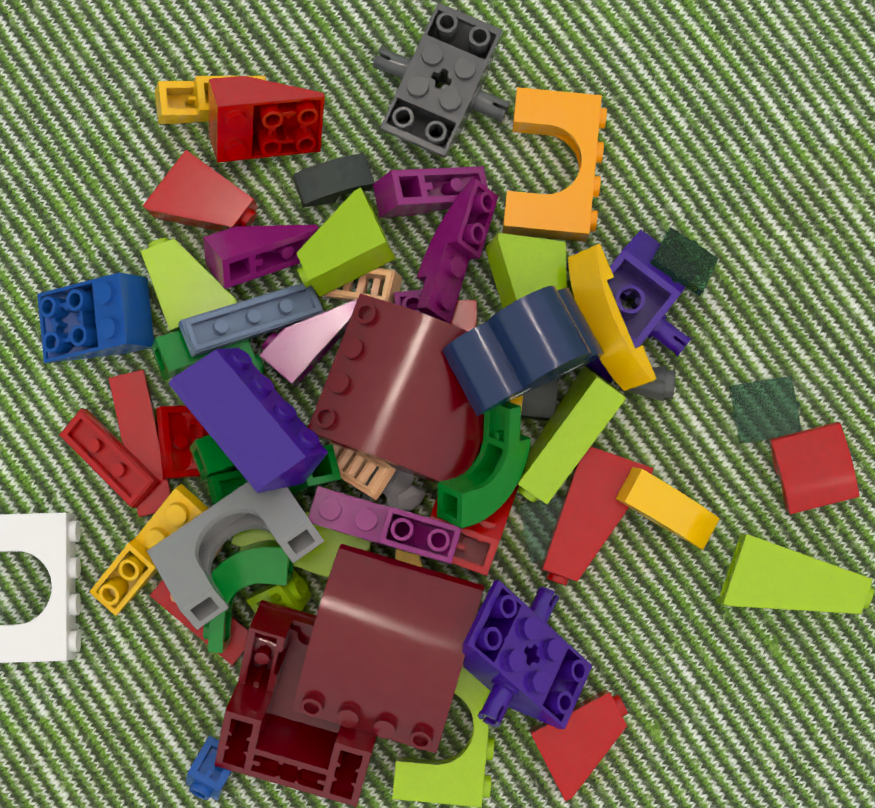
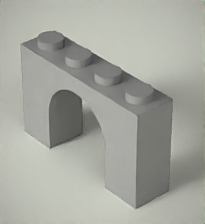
M247 482L147 550L179 610L197 630L229 608L214 583L211 574L213 559L219 548L229 538L249 529L266 530L272 533L292 563L324 542L288 487L257 493L250 483Z

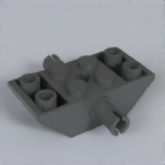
M438 2L413 56L408 59L381 46L378 50L380 55L375 56L373 68L400 78L401 83L380 126V130L445 158L458 140L473 110L502 123L505 118L504 114H507L511 102L483 91L482 86L488 75L503 30ZM437 83H446V84H447V85L444 84V85L441 87V89L436 88V84H437Z

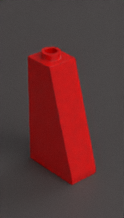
M590 446L573 470L540 570L548 572L547 580L567 586L568 580L578 582L629 508L616 500V497L632 467L643 469L650 474L653 473L654 468Z

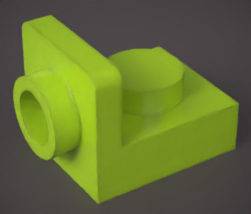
M293 568V578L287 586L269 584L252 592L246 601L255 613L261 600L302 611L311 597V592L305 580Z

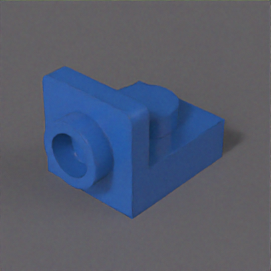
M208 736L186 776V785L190 786L189 791L203 800L212 798L218 801L232 771L214 766L219 740Z

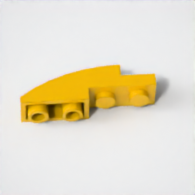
M180 484L139 534L125 546L89 593L117 616L158 571L147 550L206 511L208 507L184 485Z

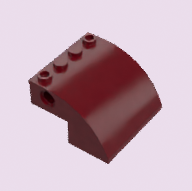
M360 294L308 429L315 432L320 439L386 462L402 472L437 484L438 482L461 476L472 466L480 452L484 436V414L476 416L442 350L450 342L468 331L418 311Z
M340 544L315 619L292 711L336 723L346 728L376 735L383 739L406 744L419 750L437 753L465 658L463 642L476 618L485 586Z
M261 600L249 626L238 683L225 710L214 766L357 807L377 736L292 711L306 651L317 615Z

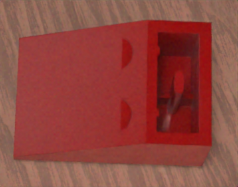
M248 76L209 79V138L217 163L321 152L324 93Z
M518 484L509 498L496 512L479 523L461 529L451 564L488 576L519 487ZM436 499L429 518L451 524L437 517Z

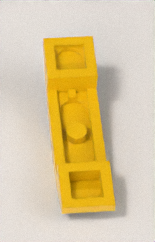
M601 244L568 257L569 275L574 299L604 352L599 359L608 373L623 391L656 380L657 378L643 345L634 347L607 280L614 278Z

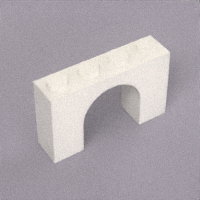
M34 513L0 515V552H27L34 555L47 568L52 584L49 602L42 613L35 619L24 624L0 625V663L68 661L76 659V652H79L81 648V634L79 630H76V615L80 614L81 598L80 594L75 591V579L80 577L81 562L79 557H75V542L80 541L81 527L80 522L75 520V514Z

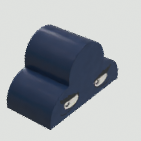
M553 285L534 291L497 312L487 322L469 330L450 342L442 350L476 416H480L599 359L604 354L569 288L557 290Z

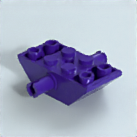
M640 230L610 265L614 278L607 280L634 347H639L647 337L649 339L654 337L678 357L692 338L686 336L665 320L667 318L665 313L690 283L688 280L690 276L693 279L695 275L687 270V268L685 270L682 268L680 271L681 275H679L671 258H668V260L665 258L667 262L665 266L660 249L666 250L661 248L662 245L643 230ZM664 252V256L672 257L669 253ZM658 253H659L660 261H661V262H659V258H658V260H657V258H656V256H658ZM671 253L683 266L687 265L685 262L682 263L673 253ZM567 263V264H566V271L569 272V267H568V263ZM628 297L634 301L632 303L633 309H625L622 306L621 300L625 301ZM600 359L586 365L608 383L614 380Z
M494 580L463 642V654H465L463 667L490 690L485 704L478 714L479 719H483V722L490 726H501L502 719L509 706L511 709L558 729L566 728L592 665L547 623L559 600L558 594L554 595L555 592L545 587L538 588L529 608L500 580Z

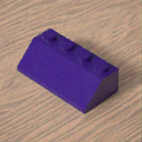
M239 347L215 349L173 377L168 383L257 493L305 483L328 454V451L319 442L317 434L305 426L297 416L294 407L283 400L274 389L272 381L261 374L252 363L249 354Z

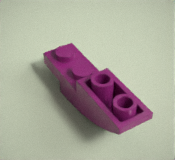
M471 179L448 209L428 246L417 274V278L424 282L417 309L426 315L449 324L452 320L469 260L480 259L499 197L478 179Z
M319 486L317 487L308 516L314 525L448 564L452 563L461 528L448 523Z

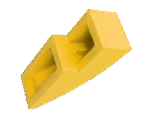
M196 76L194 81H158L155 89L158 124L209 121V79L235 76ZM248 76L266 80V76Z
M632 467L616 497V500L637 511L641 516L701 550L705 548L720 520L719 517L696 501L640 468Z

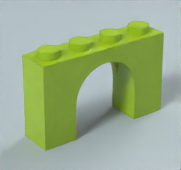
M463 665L454 694L458 695L467 704L472 714L473 729L468 743L459 753L443 760L397 757L392 799L482 808V799L490 798L491 775H485L486 760H493L495 738L488 737L489 725L478 717L490 690L468 672Z

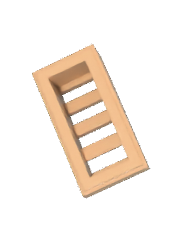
M377 268L359 277L356 292H352L353 280L343 285L342 290L335 289L323 296L351 302L358 299L360 294H364L395 304L394 292H400L402 277L395 270ZM369 278L374 279L371 293L366 294Z
M332 444L341 479L377 501L396 469L378 459ZM376 467H378V470L374 474L373 478L366 486L365 484L367 483L368 479L370 478Z

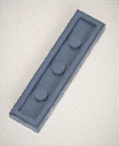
M303 283L182 319L178 325L191 357L289 327L324 313L314 288L312 286L306 288Z

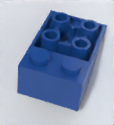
M119 272L37 294L44 363L127 354L149 349L154 342L147 277Z

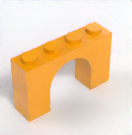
M517 87L512 132L553 136L564 141L573 150L577 158L578 176L569 187L553 194L507 191L502 233L586 242L590 231H596L598 211L592 210L593 197H599L601 176H595L596 163H602L604 142L598 141L599 129H605L607 108L601 107L602 95Z

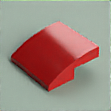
M186 405L160 406L156 408L163 480L200 477L189 447L194 440L210 434Z
M835 422L769 439L775 473L780 477L785 509L789 514L860 497L852 458L841 423Z

